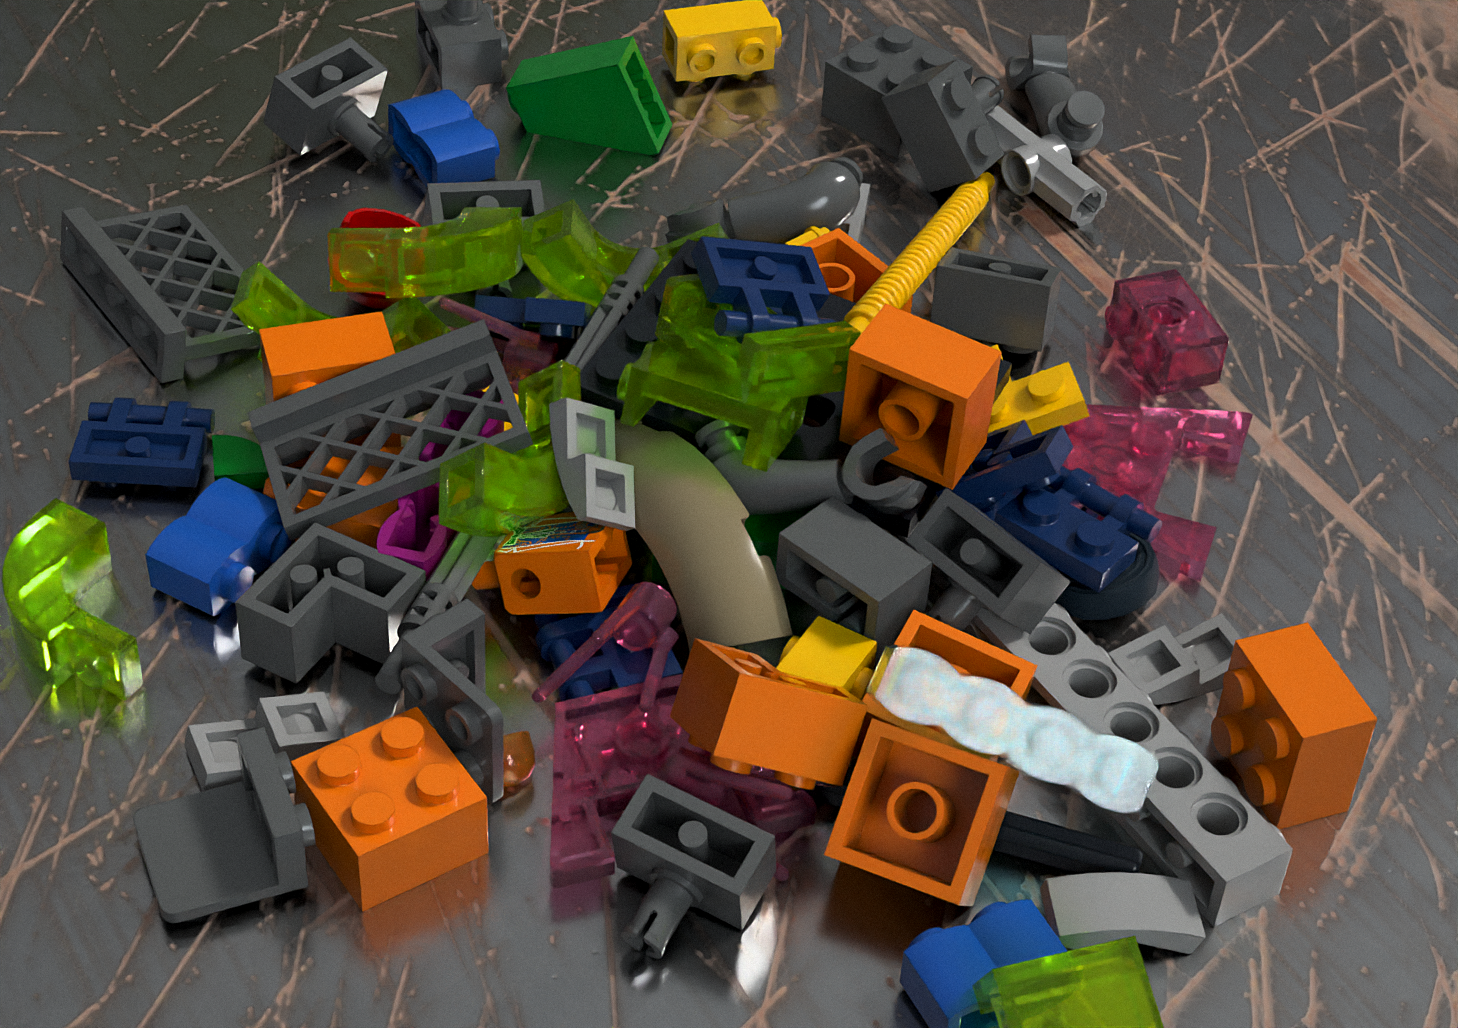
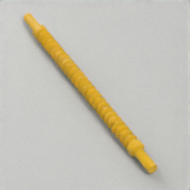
M984 172L977 179L962 183L845 315L842 322V330L838 334L836 341L831 344V352L837 359L848 360L849 349L885 303L898 309L903 308V305L907 303L932 270L936 268L948 250L959 240L970 224L986 207L988 194L995 184L994 176L991 173Z

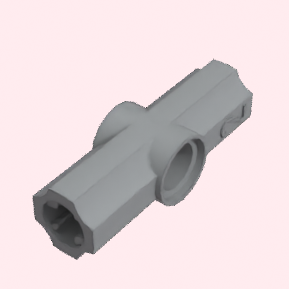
M998 105L987 112L985 116L1005 154L996 162L1001 165L1002 177L1007 187L1019 196L1032 192L1036 193L1077 227L1091 223L1099 210L1105 206L1107 191L1072 164V157L1066 143L1055 134H1047L1042 137L1036 136Z

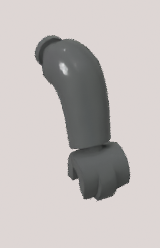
M1031 34L1028 39L1029 54L1012 56L1006 62L1005 74L1007 85L1010 90L1025 91L1042 136L1047 134L1059 136L1066 143L1072 158L1086 156L1095 150L1103 135L1102 118L1105 115L1103 101L1092 92L1077 91L1072 83L1068 69L1065 35Z
M837 157L830 162H821L813 165L804 176L785 185L729 198V211H726L724 201L721 199L692 203L688 209L667 217L670 231L665 236L671 255L674 256L687 239L698 242L701 236L785 244L804 234V231L811 226H816L819 229L826 227L831 232L843 224L857 208L860 200V187L863 181L861 169L853 160L846 157Z
M724 417L715 420L701 428L695 435L699 448L708 449L704 456L728 481L749 515L783 514L813 510L831 496H834L846 505L851 504L854 496H857L882 513L900 514L916 506L921 501L927 488L921 481L900 476L894 481L877 486L874 485L873 472L876 464L884 457L899 450L894 438L882 428L864 436L854 444L844 463L839 459L807 461L770 458L762 447H750L744 436H736L741 430L736 417Z

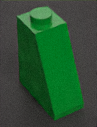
M633 36L524 59L520 62L506 87L510 107L519 115L528 133L644 155L659 154L673 125Z

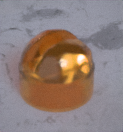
M521 731L503 736L505 787H514L529 778L536 765L535 750L529 731Z

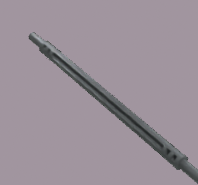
M641 247L625 273L613 279L525 422L534 445L503 457L397 629L399 640L375 677L376 685L382 691L396 694L403 686L401 681V671L403 670L402 637L420 627L431 616L443 613L462 601L553 449L549 404L566 397L571 398L572 382L645 293L643 286L659 261V256L654 249Z

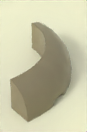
M616 419V461L634 466L635 529L657 559L669 583L685 629L689 651H691L695 638L727 647H734L792 635L785 600L771 559L766 555H757L752 540L744 527L749 513L728 481L700 451L671 431L658 432L642 425L640 420ZM553 453L548 467L549 491L564 490Z

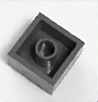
M893 24L826 61L821 114L899 159L909 152L881 98L910 75L956 59L966 79L971 84L973 66L953 56L949 51L939 48L913 34L911 30Z

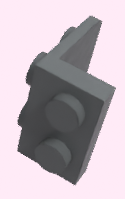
M466 598L445 612L431 616L420 627L402 637L403 670L401 671V681L404 686L405 711L416 706L420 709L487 796V804L491 805L502 798L504 794L503 715L497 704L486 695L485 613Z
M265 727L236 734L242 781L142 807L135 812L133 816L135 832L161 915L166 921L179 923L308 887L305 847L316 844L311 816L305 803L293 805L290 794L296 793V784L289 757L286 751L274 754Z

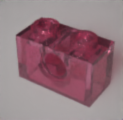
M1177 269L1116 280L1114 282L1111 303L1105 311L1107 331L1113 339H1117L1130 357L1134 370L1145 378L1157 396L1219 383L1229 337Z

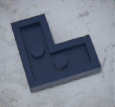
M475 295L474 318L489 321L488 330L491 333L523 335L524 325L539 326L538 335L546 336L547 338L576 340L596 307L586 302Z
M1021 420L988 433L984 447L954 489L949 490L979 510L985 509L1004 497L1006 492L1024 486L1027 491H1034L1052 483L1060 476V468L1074 446L1063 425L1032 435L1026 421ZM940 485L935 493L938 498L947 487Z

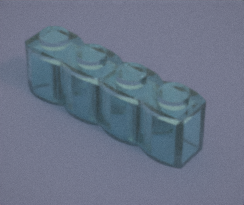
M887 645L866 690L867 694L878 706L903 720L920 725H934L942 734L958 744L980 753L1000 755L1014 768L1042 781L1065 784L1066 787L1081 798L1114 812H1140L1160 766L1152 754L1131 740L1102 731L1089 730L1078 718L1063 710L1040 703L1024 702L1016 692L995 680L973 674L958 673L945 659L924 649L906 645Z

